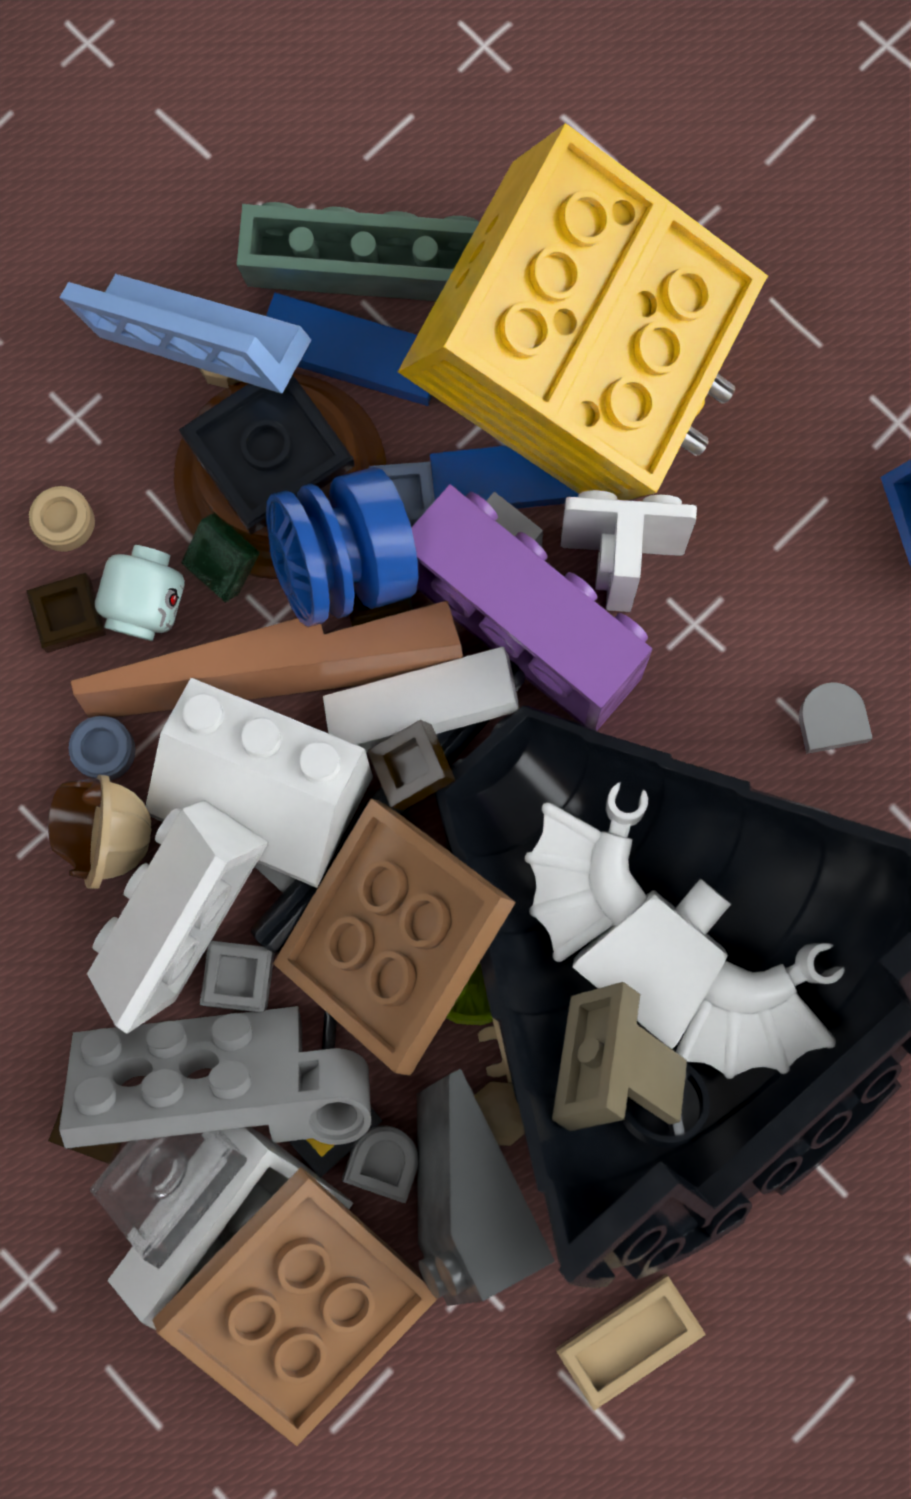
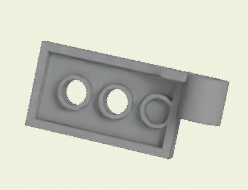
M299 1006L265 1010L264 1013L252 1011L141 1024L129 1033H125L118 1027L73 1032L59 1131L65 1148L269 1125L272 1143L314 1138L316 1141L325 1144H347L361 1138L368 1131L371 1124L369 1067L362 1056L347 1049L334 1048L302 1052V1022ZM199 1069H212L210 1074L204 1078H187L191 1073ZM146 1076L139 1085L132 1087L121 1086L133 1077Z

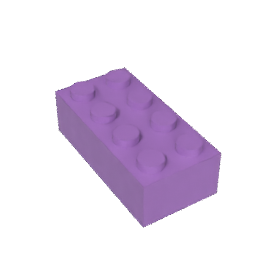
M450 484L411 527L418 560L419 579L417 589L435 604L448 600L451 614L455 621L490 650L504 646L509 659L525 673V678L581 725L597 731L642 679L653 649L645 643L648 639L647 634L628 616L618 613L614 618L595 602L598 598L596 592L582 578L571 572H568L564 577L545 562L548 558L546 552L530 536L523 532H518L513 536L497 523L498 515L496 511L482 497L474 492H469L464 496Z

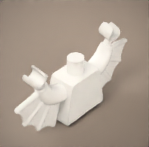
M620 783L612 787L606 801V812L611 820L608 832H601L552 803H544L542 805V812L544 813L543 833L533 851L525 855V861L531 865L536 879L535 897L529 913L531 916L536 917L550 934L554 949L553 959L555 961L561 962L589 943L574 958L572 967L598 989L620 982H625L641 994L637 1021L671 1049L681 1039L676 1053L685 1058L687 1062H701L713 1066L722 1072L727 1079H732L741 1072L758 1067L772 1068L778 1070L781 1074H786L789 1072V1066L807 1051L825 1047L833 1048L836 1045L835 1037L798 996L795 986L805 981L830 984L842 977L845 970L844 967L830 968L821 975L814 969L815 956L820 951L833 947L832 944L811 943L805 945L798 951L794 965L785 968L783 964H780L763 972L752 973L727 962L728 954L726 950L707 934L730 907L731 903L702 879H699L676 908L654 890L647 895L643 892L629 871L628 858L633 840L627 837L630 827L642 819L648 806V796L645 790L642 791L638 809L632 813H624L615 804Z

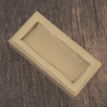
M665 1274L558 1346L556 1352L593 1411H595L706 1334L669 1276Z

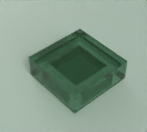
M212 513L201 519L181 563L226 603L239 595L260 552L231 526L221 520L215 513Z

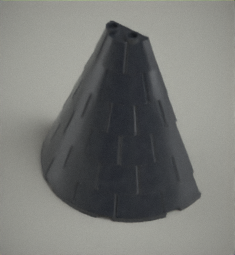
M522 706L514 714L500 720L493 728L491 735L467 757L456 761L450 766L456 781L434 792L450 853L516 902L482 957L480 965L491 1016L499 1022L538 1192L543 1193L545 1196L557 1258L560 1264L558 1270L570 1285L582 1288L607 1287L616 1277L611 1269L621 1266L637 1280L665 1269L709 1246L745 1223L746 1217L753 1207L749 1200L759 1191L761 1194L776 1191L781 1196L784 1195L847 1142L899 1090L901 1084L897 1078L902 1070V1066L899 1063L907 1054L911 1056V839L838 817L815 807L753 789L749 781L673 759L669 753L597 732L590 727L530 706ZM617 783H620L615 804L624 813H632L638 809L643 790L646 791L648 796V806L642 819L630 827L627 837L633 840L628 858L630 873L646 895L654 890L675 908L699 879H702L730 902V907L707 933L726 950L728 954L727 962L752 973L763 972L780 964L788 968L795 964L796 955L803 946L811 943L832 944L833 947L820 951L815 956L813 963L815 971L821 975L824 971L833 967H844L845 969L842 977L836 982L820 984L805 981L795 986L798 996L835 1037L836 1045L833 1048L825 1047L807 1051L789 1066V1072L786 1074H781L776 1069L758 1067L741 1072L732 1079H727L722 1072L711 1065L701 1062H687L697 1071L707 1087L710 1109L707 1120L698 1134L687 1143L676 1147H657L647 1144L635 1137L621 1120L569 1131L552 1120L571 996L598 988L572 967L574 958L589 943L561 962L553 959L554 949L550 934L546 927L529 913L535 897L536 879L531 865L525 861V855L533 851L543 833L544 813L542 812V805L544 803H552L601 832H608L611 820L606 812V801L612 787ZM637 1021V1025H638V1026H640L642 1029H644L645 1031H647L648 1033H650L652 1036H654L650 1031H648L644 1026H642V1025ZM680 1039L679 1042L676 1044V1046L672 1049L673 1051L676 1052V1050H677V1048H678V1046H679V1044H680L681 1039ZM688 1080L684 1084L687 1089V1100L681 1111L684 1132L689 1131L695 1126L700 1108L697 1093ZM627 1097V1107L633 1118L641 1126L659 1135L672 1136L665 1121L653 1116L646 1108Z

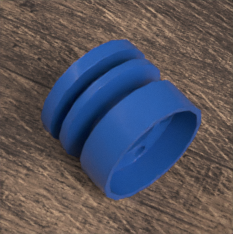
M372 467L335 477L330 484L329 501L321 489L313 484L301 486L297 492V497L294 493L285 490L271 494L268 498L266 521L273 566L293 612L305 626L311 627L324 623L328 619L329 612L338 619L348 616L353 611L354 592L362 604L370 609L411 598L416 593L419 575L412 528L397 489L383 469Z

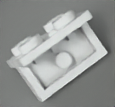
M584 491L578 497L566 498L561 547L600 550L597 559L596 590L607 591L606 610L631 612L640 581L642 553L684 555L696 522L697 506L682 504L681 499L670 495H651L645 497L643 502L617 500L615 494L607 491Z

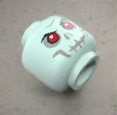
M134 545L131 556L117 554L108 558L95 600L97 612L102 617L107 618L105 628L148 641H153L155 632L164 633L172 629L184 590L185 580L179 571L168 567L171 555L145 546Z

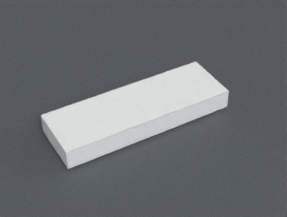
M504 646L323 696L328 734L365 748L366 753L368 752L367 750L419 720L432 724L435 733L438 734L512 714L520 709L509 655Z

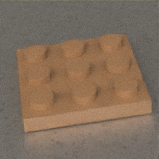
M370 799L273 964L394 1073L411 1076L516 902L387 804Z
M300 1167L152 1321L158 1335L294 1445L298 1446L430 1308L437 1298L430 1292L419 1272L306 1170Z

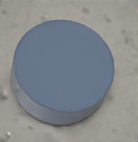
M95 716L88 718L75 728L70 737V759L74 766L90 779H96L98 775L109 776L110 781L117 779L129 770L135 758L136 746L133 736L122 723L111 717Z

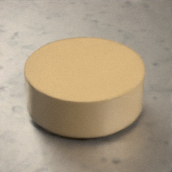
M57 486L43 491L33 501L29 511V523L32 531L46 547L55 551L64 552L79 548L90 538L94 530L95 517L91 506L80 492L70 487Z

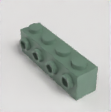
M268 202L262 205L242 204L237 267L247 287L437 301L479 221L466 216H449L444 219L417 217L414 214L402 211L372 214L359 213L344 207H326L323 210L305 209L280 202Z

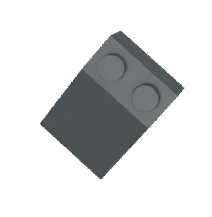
M459 1069L417 1093L418 1245L424 1256V1259L419 1261L420 1272L433 1296L437 1299L443 1296L447 1306L483 1302L552 1264L555 1260L462 1070Z

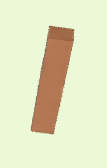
M447 600L327 634L324 633L322 624L307 627L296 618L72 680L71 685L73 695L88 718L95 716L119 717L173 710L190 678L242 699L250 700L365 685L463 658V654Z

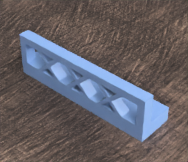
M115 274L105 292L68 282L59 297L100 338L278 393H283L311 342V338L301 326Z

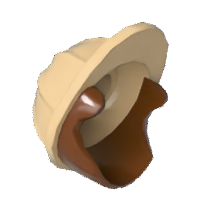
M98 775L96 779L65 782L58 787L49 810L48 834L52 851L74 867V869L69 870V876L84 879L88 889H98L102 879L124 875L135 868L148 851L152 831L151 817L143 801L134 792L119 784L110 782L109 776Z

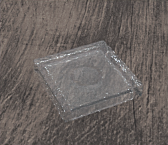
M222 1130L133 1140L124 1146L91 1186L90 1191L142 1259L160 1269L245 1165L248 1158Z

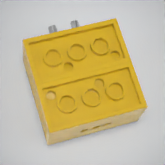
M565 123L512 162L402 362L398 373L578 494L590 490L607 491L615 494L617 500L626 501L657 493L680 446L695 456L700 455L706 449L705 446L708 445V438L691 425L704 407V399L707 394L722 404L728 402L733 396L735 386L720 376L718 372L768 275Z

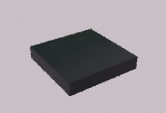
M294 375L290 378L283 393L247 384L179 429L188 447L250 535H253L267 525L266 505L271 494L287 490L294 493L297 497V492L301 486L313 484L322 489L331 483L335 477L341 476L355 467L354 458Z

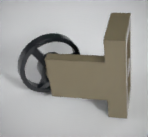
M620 982L571 996L552 1120L569 1131L621 1120L635 1137L657 1147H676L693 1139L705 1124L709 1114L710 1099L707 1087L701 1076L687 1063L685 1058L637 1025L641 994L625 982ZM688 1080L697 1093L700 1108L695 1126L689 1131L684 1132L681 1111L687 1100V1089L684 1084ZM627 1097L646 1108L653 1116L665 1121L672 1136L659 1135L641 1126L633 1118L627 1107Z

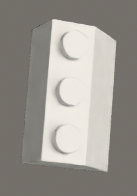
M190 678L160 733L146 808L150 817L163 822L174 809L178 808L181 810L205 800L269 842L257 863L317 888L373 775L365 748Z
M205 800L181 810L176 808L166 817L155 836V841L161 846L150 865L147 863L142 864L125 887L123 895L130 900L119 919L117 917L111 918L94 941L92 948L99 954L87 975L115 1026L125 1033H129L176 1001L269 843Z
M252 1127L218 1130L107 1281L141 1323L155 1329L152 1319L300 1167L306 1170L348 1209H350L353 1202L278 1144L272 1143L271 1139Z

